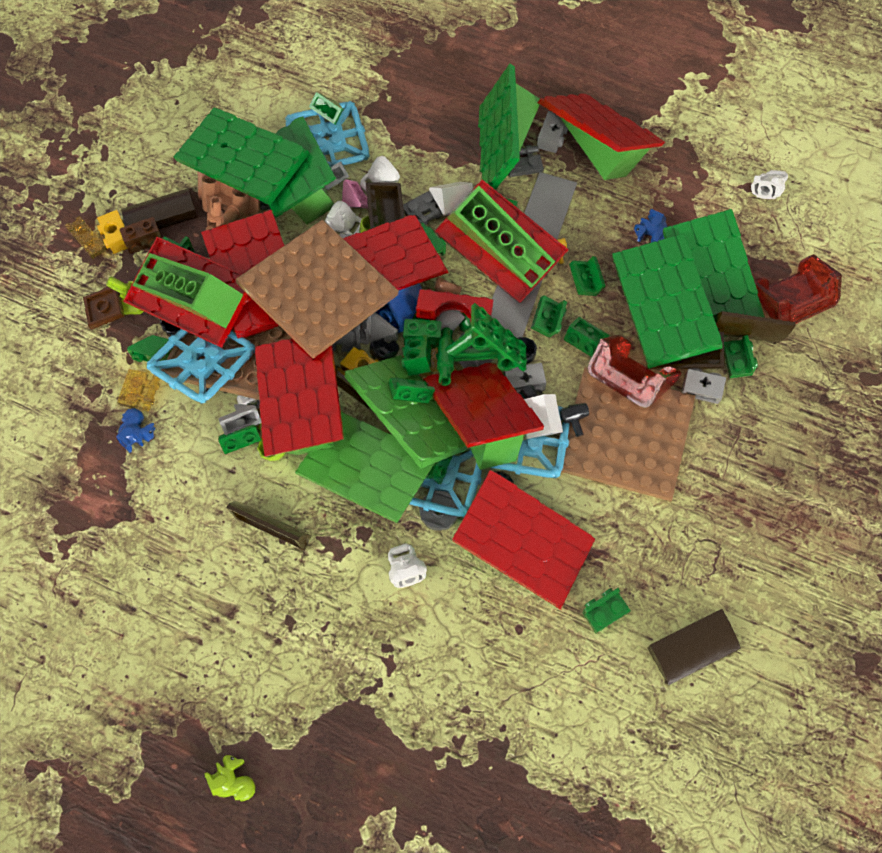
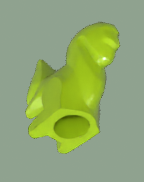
M226 755L223 758L224 767L217 762V772L215 774L204 773L213 796L216 795L223 798L234 796L235 800L243 802L251 799L255 793L256 788L252 778L249 776L236 778L234 770L244 764V759H237L234 756Z

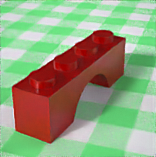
M420 289L416 306V318L435 320L445 311L457 310L464 313L471 322V305L474 303L479 307H483L492 317L494 299Z

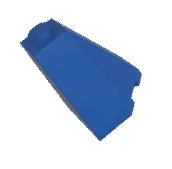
M420 283L399 290L398 296L376 311L378 315L395 327L398 332L404 331L405 319H412L416 312L419 291L422 289Z

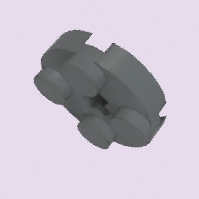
M444 491L434 492L431 502L459 509L449 493ZM419 507L421 521L432 530H448L458 519L457 516L445 513L436 515V512L433 510L425 511L422 507Z

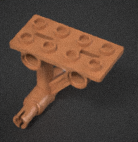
M198 172V198L202 200V209L208 212L206 230H211L212 228L243 218L246 219L260 213V200Z

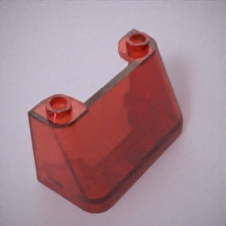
M813 254L800 261L798 273L771 285H769V281L764 277L758 278L754 282L760 303L771 319L796 322L795 324L834 307L839 302L842 274Z
M620 334L601 339L588 364L589 374L640 407L645 408L653 405L677 382L682 373L672 366L664 367L657 374L650 369H646L645 366L628 357L632 349L631 343Z

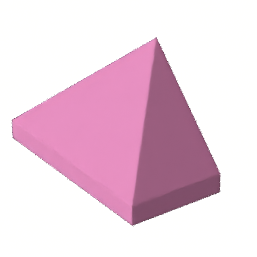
M345 179L343 181L342 201L351 208L368 209L367 196L358 182Z

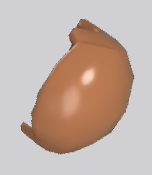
M439 276L434 284L436 292H451L452 294L459 295L462 289L461 286L444 280Z

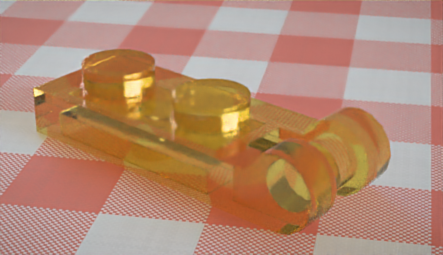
M80 216L75 218V221L71 224L65 225L69 233L72 234L92 259L107 250L103 242Z

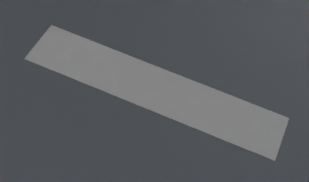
M539 172L524 214L557 240L577 182ZM542 280L521 303L514 300L498 285L492 298L494 299L492 318H496L516 338L522 337Z

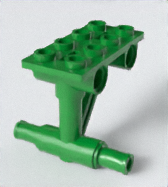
M476 303L471 305V327L465 331L464 335L454 341L452 339V329L450 330L449 327H445L441 330V339L438 342L436 358L437 371L439 372L438 381L443 386L451 383L454 361L498 359V367L503 371H510L515 367H518L523 372L527 370L525 343L522 340H518L509 329H505L496 318H492L483 307H479Z

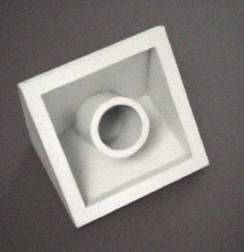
M456 182L430 187L429 190L443 216H447L471 192L473 185L468 182Z
M543 394L524 399L544 425V429L541 431L525 434L526 439L563 432L555 394Z

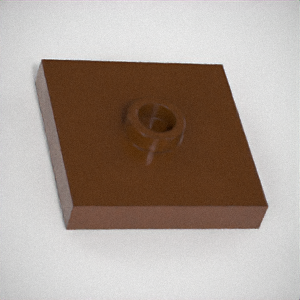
M109 287L83 297L88 327L91 330L125 317L120 293Z

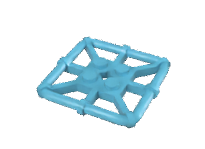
M352 101L339 103L345 110L340 115L336 125L330 121L325 122L324 117L310 109L291 115L288 114L285 118L286 127L298 117L303 116L306 118L319 115L321 123L309 127L323 154L330 155L331 161L328 162L330 167L340 161L344 166L367 160L370 155L364 134L365 128L361 123L355 103ZM352 113L355 128L343 131L341 125ZM358 135L362 150L347 144L345 138ZM346 151L355 156L336 160L334 153Z
M180 329L175 335H171L168 338L169 341L147 362V369L168 383L170 388L179 390L201 404L206 403L228 380H232L235 377L234 374L255 353V345L245 338H237L236 333L232 330L228 337L244 347L224 350L199 337L188 346L180 341L188 332ZM174 346L183 351L175 359L159 361ZM201 356H204V357H205L204 360H203V359L198 360V358L201 357ZM241 356L229 369L220 366L227 358ZM180 367L184 371L177 378H173L161 369ZM214 371L221 374L222 376L206 392V379ZM193 375L199 379V393L183 384L189 376Z
M558 406L559 415H560V410L563 408V407H560V406ZM562 422L563 432L560 434L559 439L541 436L523 440L517 464L507 463L490 468L512 471L518 475L524 473L546 478H558L563 469L565 452L569 445L568 433L570 422ZM543 445L558 447L555 466L542 453ZM523 456L537 458L546 470L523 466Z
M470 450L460 456L454 455L452 457L442 484H437L433 479L425 478L421 487L429 489L426 500L413 498L410 505L422 507L425 511L433 510L464 518L475 498L477 487L481 484L482 470L479 469L477 463L473 475L458 472L462 462L474 457L472 451ZM456 479L470 483L464 506L453 490ZM435 490L449 493L459 509L431 502Z

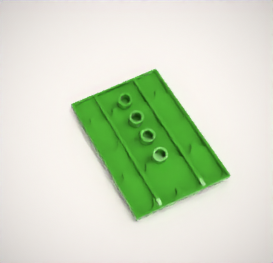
M401 355L345 371L347 381L420 468L471 449L466 447L433 397H431L429 403L393 399L388 384L391 377L423 381L419 374L408 375L407 369H403L401 361L403 357Z
M341 412L344 440L333 442V448L308 453L300 463L295 474L398 523L434 464L420 468L392 434H388L364 421Z

